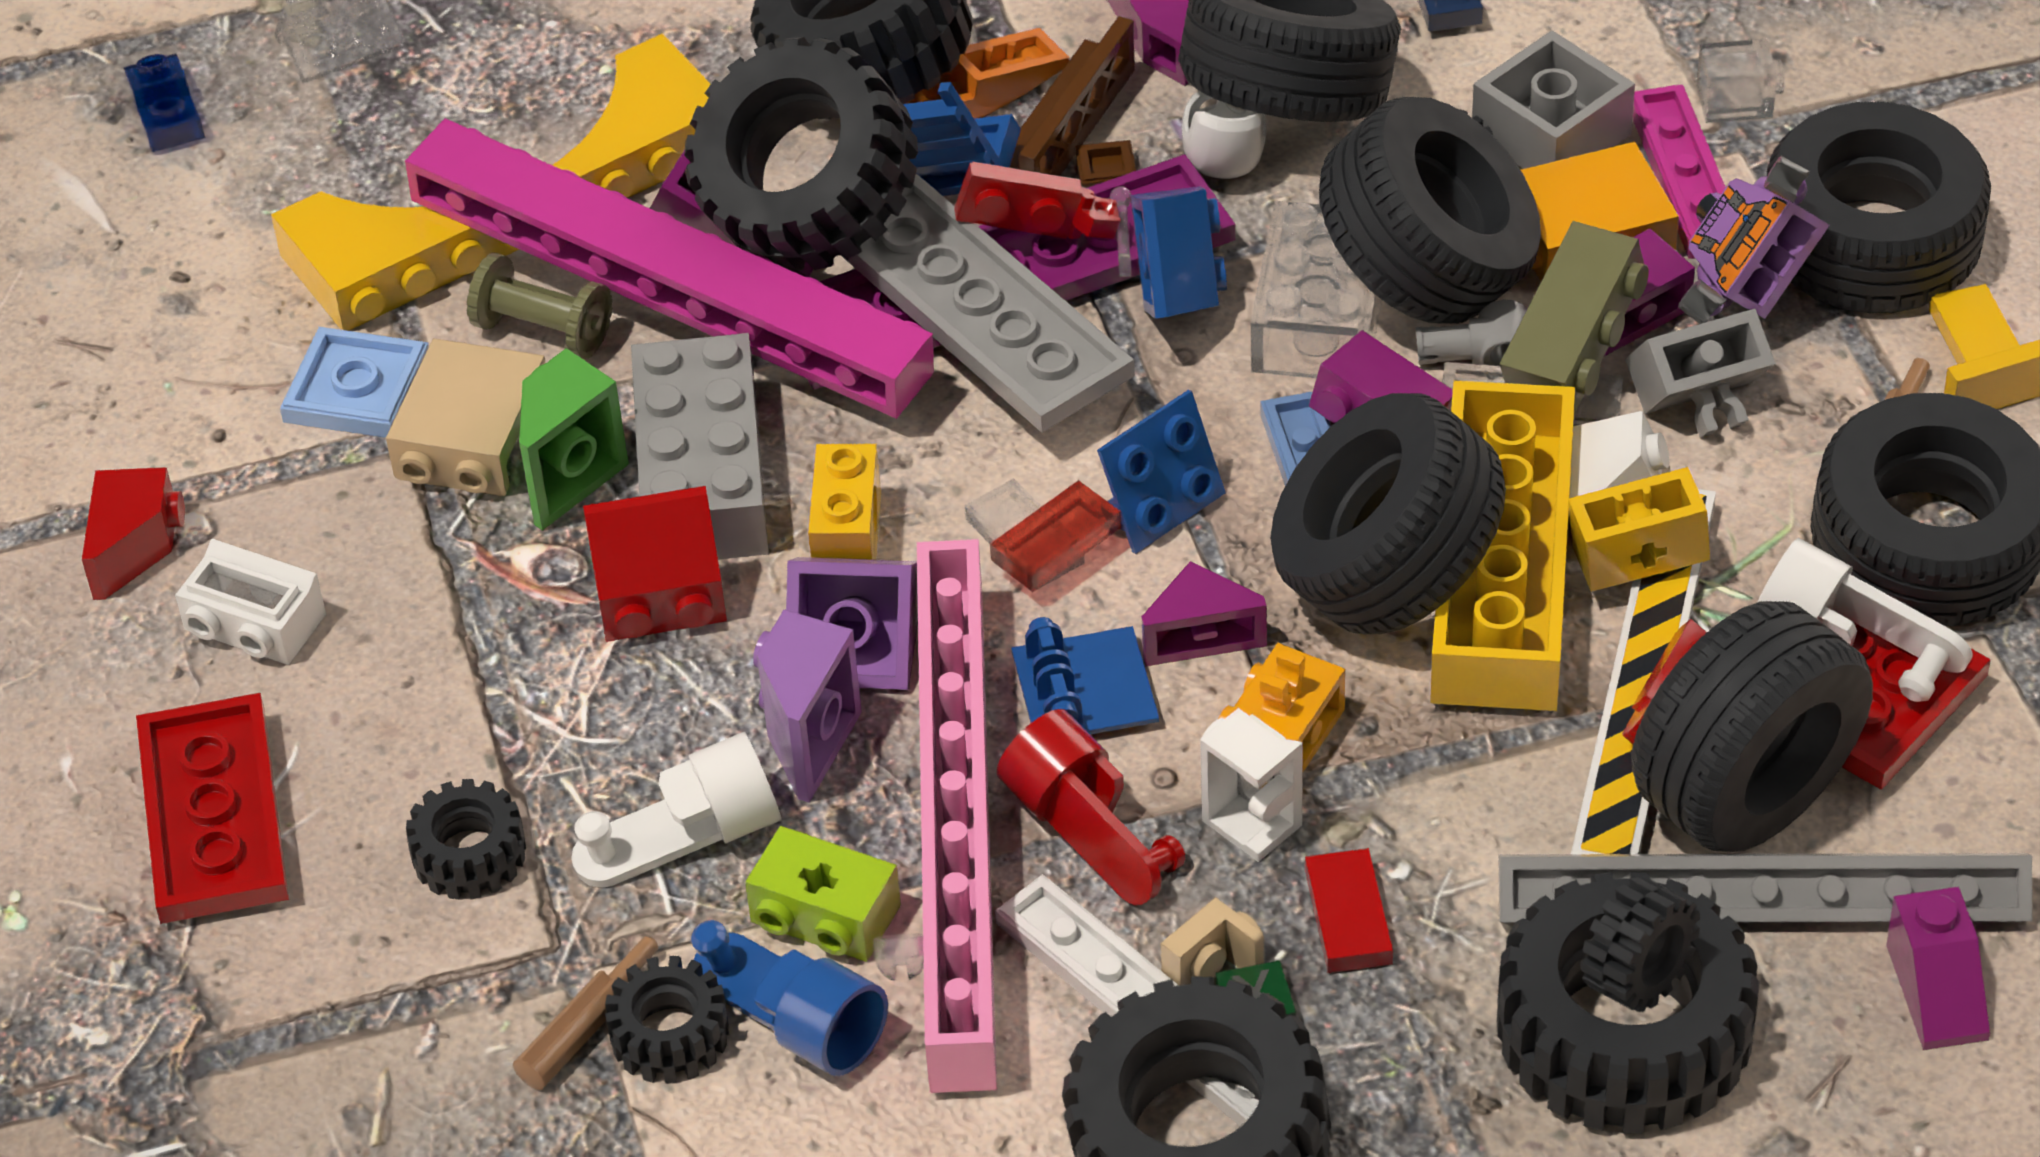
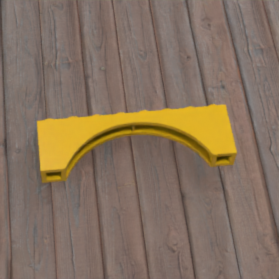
M663 33L615 55V84L609 103L602 116L586 137L564 157L552 164L553 166L562 170L572 171L580 178L609 191H617L626 198L666 180L685 150L687 135L695 134V129L690 125V121L697 105L704 107L708 97L705 91L711 83ZM322 191L271 214L280 256L338 327L346 331L352 330L476 271L481 261L491 253L507 256L520 250L424 206L388 207L363 204L342 199Z

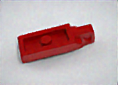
M978 162L969 164L954 207L956 221L1065 239L1067 237L1070 239H1080L1082 233L1092 238L1114 239L1121 221L1116 200L1096 197L1094 191L1081 186L1080 179Z

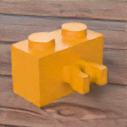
M1277 643L1263 664L1257 662L1251 668L1244 684L1243 694L1235 706L1227 705L1218 719L1227 718L1239 708L1249 716L1251 714L1255 715L1286 739L1300 741L1302 743L1303 774L1345 710V668ZM1270 779L1266 781L1262 786L1264 787L1267 783H1269Z

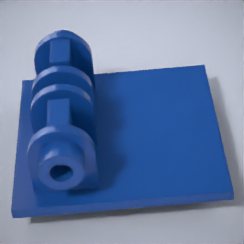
M1187 390L1097 450L1113 495L1106 502V509L1101 512L1102 521L1112 532H1116L1119 529L1125 531L1132 553H1138L1226 493L1191 390Z
M1039 617L1029 624V629L1025 634V645L1011 647L1030 723L1056 709H1065L1089 734L1159 722V715L1133 626L1063 638L1059 625L1053 623L1050 618Z

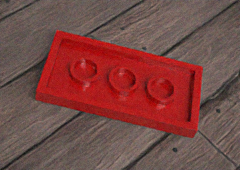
M261 693L136 715L155 906L160 924L289 900L266 715Z

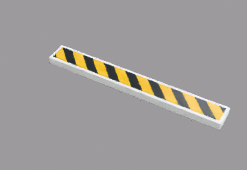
M1698 489L1707 509L1709 530L1715 506L1716 491ZM1702 562L1633 580L1571 854H1640L1650 803L1641 796L1636 787L1632 771L1631 753L1633 744L1624 738L1622 733L1635 712L1632 708L1634 702L1672 637L1691 618Z

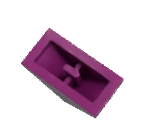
M1191 561L1141 616L1145 667L1267 647V605L1264 596Z

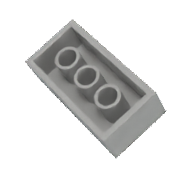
M749 333L631 345L639 496L706 486L718 559L768 555L756 388Z

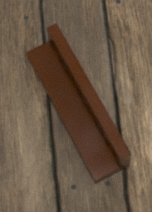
M1118 16L1099 43L1084 39L1022 125L1009 168L1061 176L1075 156V145H1083L1135 71L1133 20Z

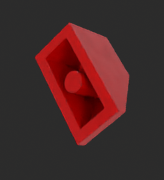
M167 467L95 470L82 553V563L93 600L107 599L172 552L175 527L184 526L185 504L182 492L173 491Z

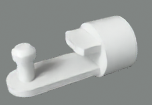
M1801 538L1794 540L1774 569L1758 602H1793L1816 617L1851 646H1853L1857 633L1855 622L1918 657L1915 665L1911 670L1904 671L1898 681L1902 694L1915 702L1930 699L1935 691L1934 682L1941 670L1957 673L1966 669L1973 653L1968 643L1960 635L1852 576V566Z
M741 732L689 754L688 761L660 772L659 787L664 796L662 801L612 822H609L605 814L598 811L583 814L575 823V833L578 841L572 851V864L580 880L593 887H610L722 839L726 844L782 820L770 785L747 734Z

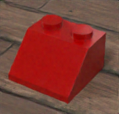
M706 486L583 506L606 642L727 622Z

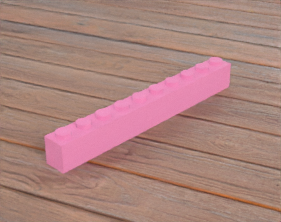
M979 539L917 542L924 1017L930 1093L997 1090L983 594Z

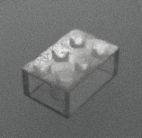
M1275 200L1251 318V372L1317 378L1320 364L1361 330L1376 339L1382 299L1370 291L1351 271L1336 249L1325 226L1320 204Z

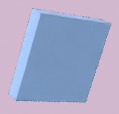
M318 327L280 407L283 423L386 438L429 348V343Z

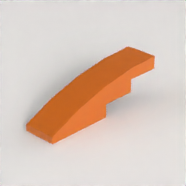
M1040 27L970 44L965 54H960L958 64L950 73L944 72L937 85L929 91L926 89L921 90L915 94V99L905 104L941 100L942 98L938 93L940 83L951 82L973 118H983L1022 97L1062 71L1069 62L1070 57Z

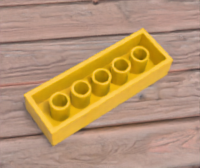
M1453 381L1451 412L1487 441L1499 455L1506 492L1504 511L1499 527L1484 558L1468 580L1447 602L1435 610L1430 703L1557 711L1575 387Z

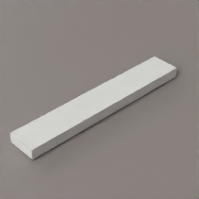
M1043 874L995 910L996 924L1100 1011L1106 1012L1111 1017L1119 1011L1117 1001L1135 991L1139 997L1154 992L1153 984L1170 980L1167 975ZM1202 1077V1079L1186 1081L1240 1127L1252 1115L1259 1102V1099L1248 1089L1229 1081L1214 1077Z

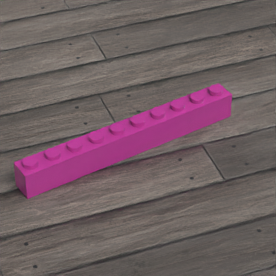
M444 118L405 160L411 201L584 279L607 285L615 293L713 337L749 333L751 354L895 419L900 416L934 374L933 333L924 330L918 324L901 320L874 308L862 299L849 297L824 286L812 277H804L773 263L762 255H754L729 244L717 235L704 233L679 222L671 215L657 212L636 203L617 191H609L580 178L572 171L559 169L532 157L522 149H514L491 139L477 129L467 128Z

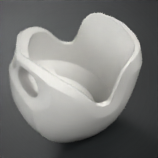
M1200 91L1192 95L1186 104L1182 120L1184 154H1186L1199 173L1209 177L1230 179L1248 174L1260 161L1266 140L1265 114L1249 110H1238L1219 100L1214 105L1199 109L1206 100L1213 98Z

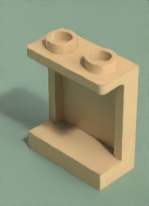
M433 338L386 436L394 477L415 484H429L465 490L471 493L505 496L510 486L506 467L507 460L520 434L522 381L531 375L537 367L546 363L545 356Z

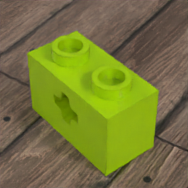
M781 825L745 881L750 921L759 925L772 934H786L815 944L827 953L847 955L864 962H868L901 906L896 864Z

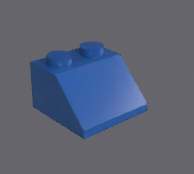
M1200 186L1131 195L1144 311L1154 318H1163L1219 306L1218 292L1227 290V279L1223 256H1213L1211 234L1220 233V217L1216 198L1207 199L1206 189Z

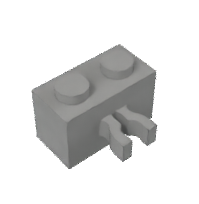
M1756 309L1649 338L1625 358L1644 413H1651L1693 400L1696 404L1694 420L1700 438L1711 435L1718 429L1713 417L1715 406L1716 409H1720L1726 414L1730 429L1739 427L1747 422L1749 419L1742 402L1730 389L1751 384L1776 364Z

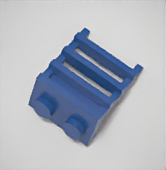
M945 82L940 83L938 89L941 100L903 104L913 121L911 131L916 135L918 143L917 157L909 160L917 168L916 174L942 196L959 194L969 164L972 162L1009 168L1021 131L1012 114L974 119L952 83Z

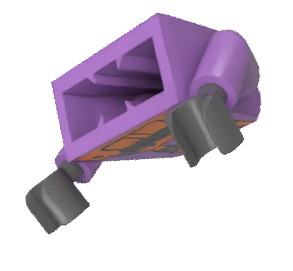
M1780 156L1771 168L1768 176L1760 177L1753 185L1736 178L1728 183L1722 194L1710 193L1699 202L1696 216L1701 224L1689 240L1688 248L1699 262L1696 270L1698 281L1690 287L1681 299L1678 307L1699 324L1708 322L1710 316L1717 315L1728 308L1734 301L1748 310L1756 309L1757 314L1764 319L1767 317L1830 226L1825 221L1796 205L1803 201L1806 196L1807 184L1805 178L1808 177L1809 170Z

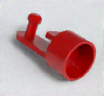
M1065 709L1050 711L1034 720L1014 738L1004 751L997 765V777L1038 820L1048 821L1126 902L1133 905H1142L1154 899L1161 888V872H1173L1184 865L1185 850L1181 842L1175 837L1165 835L1154 841L1152 848L1148 850L1113 814L1124 789L1123 775L1109 762L1108 752Z

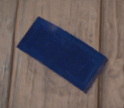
M177 53L167 56L163 54L148 55L139 59L136 64L123 67L151 152L206 138L201 118L191 97L187 78Z

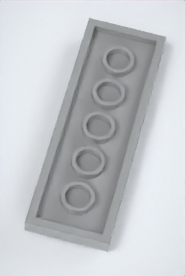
M917 174L912 188L904 187L902 195L907 202L899 216L891 214L884 223L888 230L877 241L870 237L860 245L863 250L861 253L846 260L922 328L933 333V337L1042 433L1135 376L1134 359L976 224L956 221L955 206Z

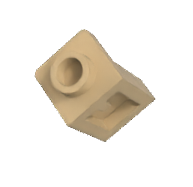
M1216 897L1161 942V971L1178 985L1191 984V977L1214 978L1216 973L1223 967L1226 959L1237 968L1264 963V935L1258 924L1248 914L1241 911L1235 912Z

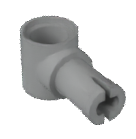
M1499 300L1490 303L1481 310L1478 318H1469V324L1416 327L1419 365L1472 360V365H1482L1488 374L1497 378H1503L1499 364L1528 308L1514 300Z

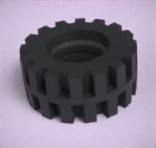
M462 779L460 787H454L450 781L441 784L442 792L439 794L434 793L432 790L422 796L424 806L415 803L410 810L411 820L406 822L411 860L417 877L422 884L428 882L430 891L437 895L446 889L450 899L459 900L462 892H469L471 900L482 898L481 890L488 888L492 894L501 890L500 880L505 879L511 882L517 876L516 866L523 867L526 844L519 808L515 801H511L510 794L502 788L496 792L494 783L484 780L481 786L477 787L473 779ZM476 830L489 834L483 841L469 847L455 848L444 845L450 837L464 831Z

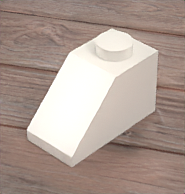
M1643 411L1573 426L1569 498L1662 474V469L1669 467V452L1665 438L1660 432L1653 433Z

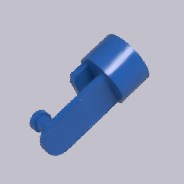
M716 920L704 921L692 932L691 942L697 951L694 960L702 963L703 974L711 970L717 976L718 986L722 985L725 1003L774 1030L776 1040L783 1048L830 1075L842 1076L856 1069L876 1046L885 1027L888 1015L887 994L879 985L830 958L813 960L795 949L780 957L745 936L737 933H728L723 924Z

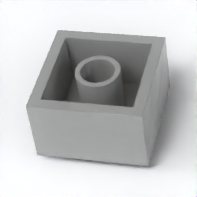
M1551 30L1473 83L1472 118L1476 115L1483 120V127L1489 126L1493 136L1507 150L1514 162L1521 168L1526 169L1611 148L1632 134L1635 83Z

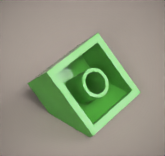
M567 348L547 363L537 367L531 375L522 381L519 444L534 525L543 531L629 465L616 381Z

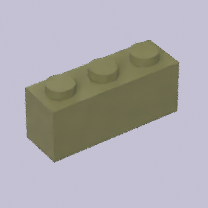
M1572 221L1499 364L1505 383L1575 387V415L1584 395H1591L1597 386L1601 370L1600 363L1608 347H1615L1622 336L1625 324L1624 315L1632 299H1639L1646 288L1649 269L1644 264L1637 238Z

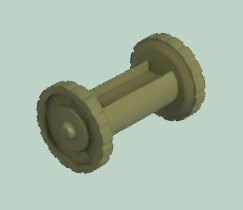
M491 253L481 261L473 275L467 296V316L473 326L485 330L492 329L498 324L503 315H508L565 332L567 349L582 359H588L596 353L606 336L612 315V295L607 285L589 282L579 291L577 297L515 280L514 266L508 256Z

